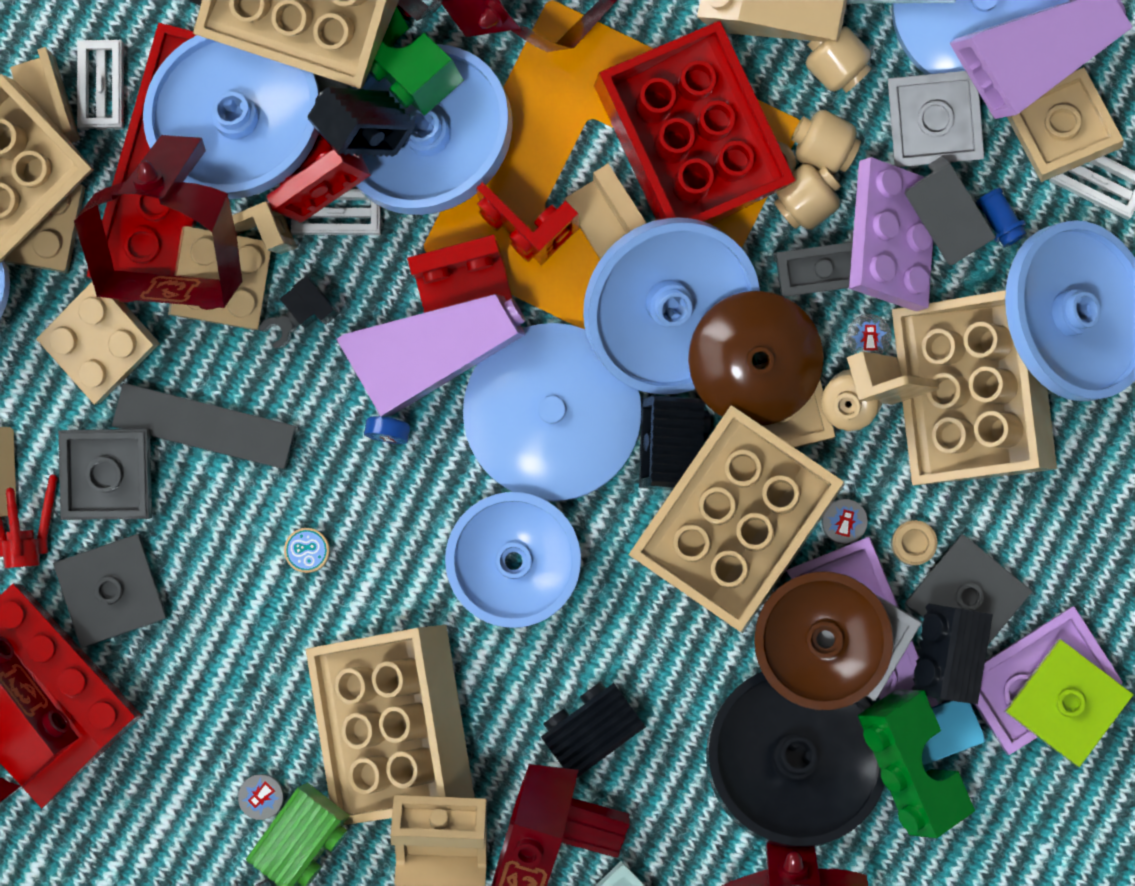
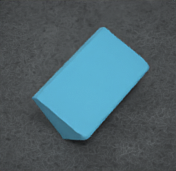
M949 700L931 707L941 731L930 738L925 744L922 753V764H929L986 742L970 703Z

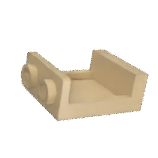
M394 795L390 837L391 845H395L396 854L395 886H486L487 799Z

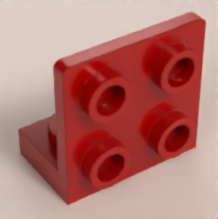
M319 133L312 150L300 167L266 197L272 211L302 223L367 179L371 174L361 154L358 156L355 154L352 156L350 154L344 155L343 153L338 155Z
M483 182L476 188L479 199L477 203L480 209L479 214L494 230L498 231L503 227L510 234L508 236L512 241L510 245L527 262L534 258L542 266L579 230V214L567 201L558 209L553 204L545 209L535 220L534 224L537 228L532 232Z
M494 234L407 258L411 275L416 279L424 313L494 294L504 296L506 301L511 298L513 299L498 240Z

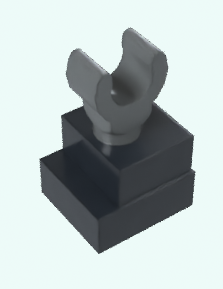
M306 275L280 298L289 311L278 318L274 317L264 320L259 326V330L267 332L271 327L279 326L282 330V336L273 344V347L275 349H282L290 342L291 333L299 325L307 328L317 319L326 325L340 313L316 283Z

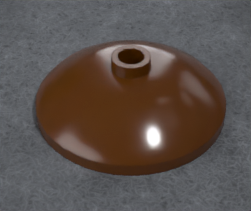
M765 291L737 293L711 307L697 324L688 351L690 377L701 399L721 417L725 415L732 405L761 426L774 424L799 411L815 392L823 368L821 339L810 317L791 300ZM757 352H764L767 356V364L763 368L756 369L752 365V357Z
M812 572L800 575L784 583L766 601L755 628V652L758 664L765 678L784 698L809 709L834 710L860 701L880 683L889 667L893 653V630L884 605L863 583L840 573ZM827 630L834 635L835 642L832 647L825 648L820 645L818 636L821 631Z

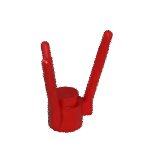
M52 474L48 479L37 539H34L33 530L20 531L15 491L11 487L6 489L10 532H5L2 518L0 517V557H3L4 568L39 566V554L48 553L47 537L58 480L56 475Z

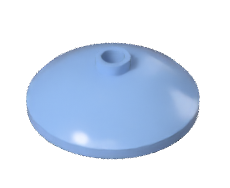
M505 492L480 500L459 518L448 539L445 566L449 584L455 596L470 613L492 625L520 628L546 620L560 610L567 602L579 578L581 552L572 525L554 505L535 495L521 492ZM511 553H518L523 559L521 567L516 570L509 569L505 563L506 557Z

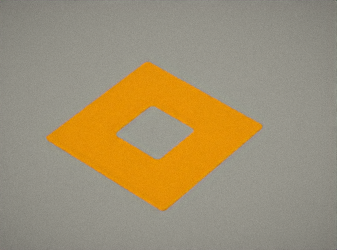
M548 1L532 30L541 37L557 43L584 15L557 1ZM597 22L573 49L546 52L526 41L504 85L512 110V136L504 161L486 186L532 232L537 228L534 222L546 209L545 203L586 122L595 119L613 128L594 87L598 73L653 49L600 22ZM758 100L776 140L792 149L795 142L791 138L800 120ZM477 194L467 201L439 213L424 243V250L426 252L494 234L498 240L512 295L565 322L585 329L583 317L585 293L591 275L600 259L580 228L541 266L534 258L529 262L525 261L510 245L512 241L508 237L510 234L503 227L496 231L479 214L480 209L477 206L479 202ZM767 197L713 224V226L726 233L742 248Z

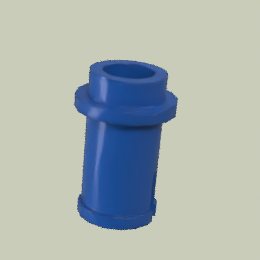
M1001 188L992 190L976 201L996 234L995 242L1000 241L1005 248L1027 235L1023 228L1026 226V222L1024 220L1019 221L1003 195Z

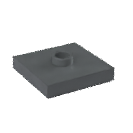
M150 429L58 431L61 520L152 518Z
M135 534L53 563L81 648L168 619L140 534Z
M961 534L905 601V604L923 619H925L924 615L927 613L925 607L929 603L993 614L988 641L989 645L1032 591L969 538Z

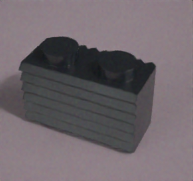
M328 87L319 93L315 100V105L307 115L310 123L338 155L343 153L344 155L350 154V156L353 154L356 156L360 154L362 156L366 154L370 156L373 154L374 157L377 155L380 157L383 155L393 157L399 152L415 128V120H410V114H405V109L400 108V103L395 102V97H390L389 91Z
M651 396L642 399L639 488L673 490L703 447L704 437H707L710 431L711 417L709 411L704 409L706 403L702 399Z
M929 603L925 607L927 613L924 615L925 619L922 624V633L920 634L923 640L919 642L921 649L917 652L920 658L916 660L917 665L913 678L915 685L911 689L924 690L928 697L978 704L993 614Z
M600 681L580 696L584 705L571 715L564 708L543 723L548 731L541 736L542 740L563 768L578 770L577 778L646 727L614 683L606 688Z

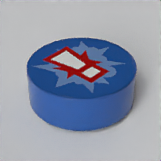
M371 416L366 419L364 436L393 444L408 443L410 433L408 423L381 416Z

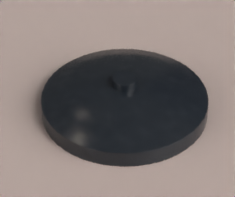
M762 672L744 681L720 706L711 724L707 739L706 764L708 776L715 796L722 808L747 833L764 842L780 847H817L835 841L851 832L874 809L885 786L881 779V769L872 749L865 742L864 730L857 716L872 706L870 702L864 697L860 701L844 708L815 710L799 706L784 698L770 685Z

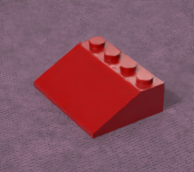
M717 21L598 73L594 84L595 90L656 220L678 217L691 218L713 225L795 183L796 180L721 21Z
M13 583L0 595V635L12 644L15 655L56 709L65 714L69 720L70 727L79 738L23 788L42 809L132 727L142 715L23 585ZM0 684V764L22 786L54 754Z

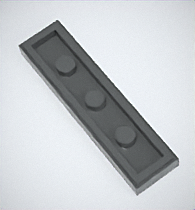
M126 383L122 385L112 423L113 427L119 429H150L151 437L284 470L287 468L297 429L295 425Z

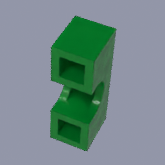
M396 6L369 73L378 82L385 77L392 84L389 87L390 92L401 105L408 108L412 104L425 116L464 80L453 60L425 33L406 47L393 48L396 40L409 29Z
M896 689L857 715L864 730L865 742L872 749L881 769V779L890 790L899 811V821L910 836L938 838L975 812L959 771L929 769L925 772L922 764L924 746L930 738L941 731L924 690Z

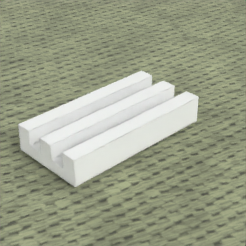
M77 40V128L79 130H89V128H96L97 130H106V128L124 130V43L122 40ZM89 50H96V118H89ZM106 50H112V118H106Z
M1105 156L1089 162L1135 185V171ZM1082 166L1071 169L1069 172L1127 200V205L1064 175V173L1049 179L1050 182L1126 220H1129L1135 211V189L1131 191Z
M350 189L336 200L369 199L359 189ZM372 201L371 208L324 207L310 217L371 218V224L300 223L291 219L292 235H381V208Z

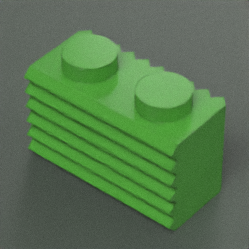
M307 782L295 790L246 860L278 886H308L322 868L317 861L324 850L327 849L333 852L346 836L348 830L343 825L350 815Z

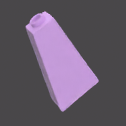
M1071 0L956 38L949 44L994 119L1018 115L1130 30L1132 25L1126 16L1125 7L1120 0Z
M494 294L343 334L336 340L380 416H392L525 336L526 334L520 324L526 320L512 298L506 301L504 296Z

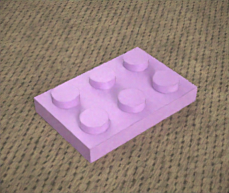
M873 157L859 161L849 289L913 311H920L929 307L933 239L904 192L907 188L923 179V176Z
M1074 606L1066 609L985 661L978 704L974 705L1006 755H1011L1037 738V736L1004 711L1058 639L1064 641L1120 685L1123 683Z

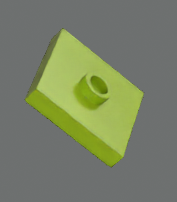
M1058 639L1004 712L1076 767H1080L1134 694L1064 641Z

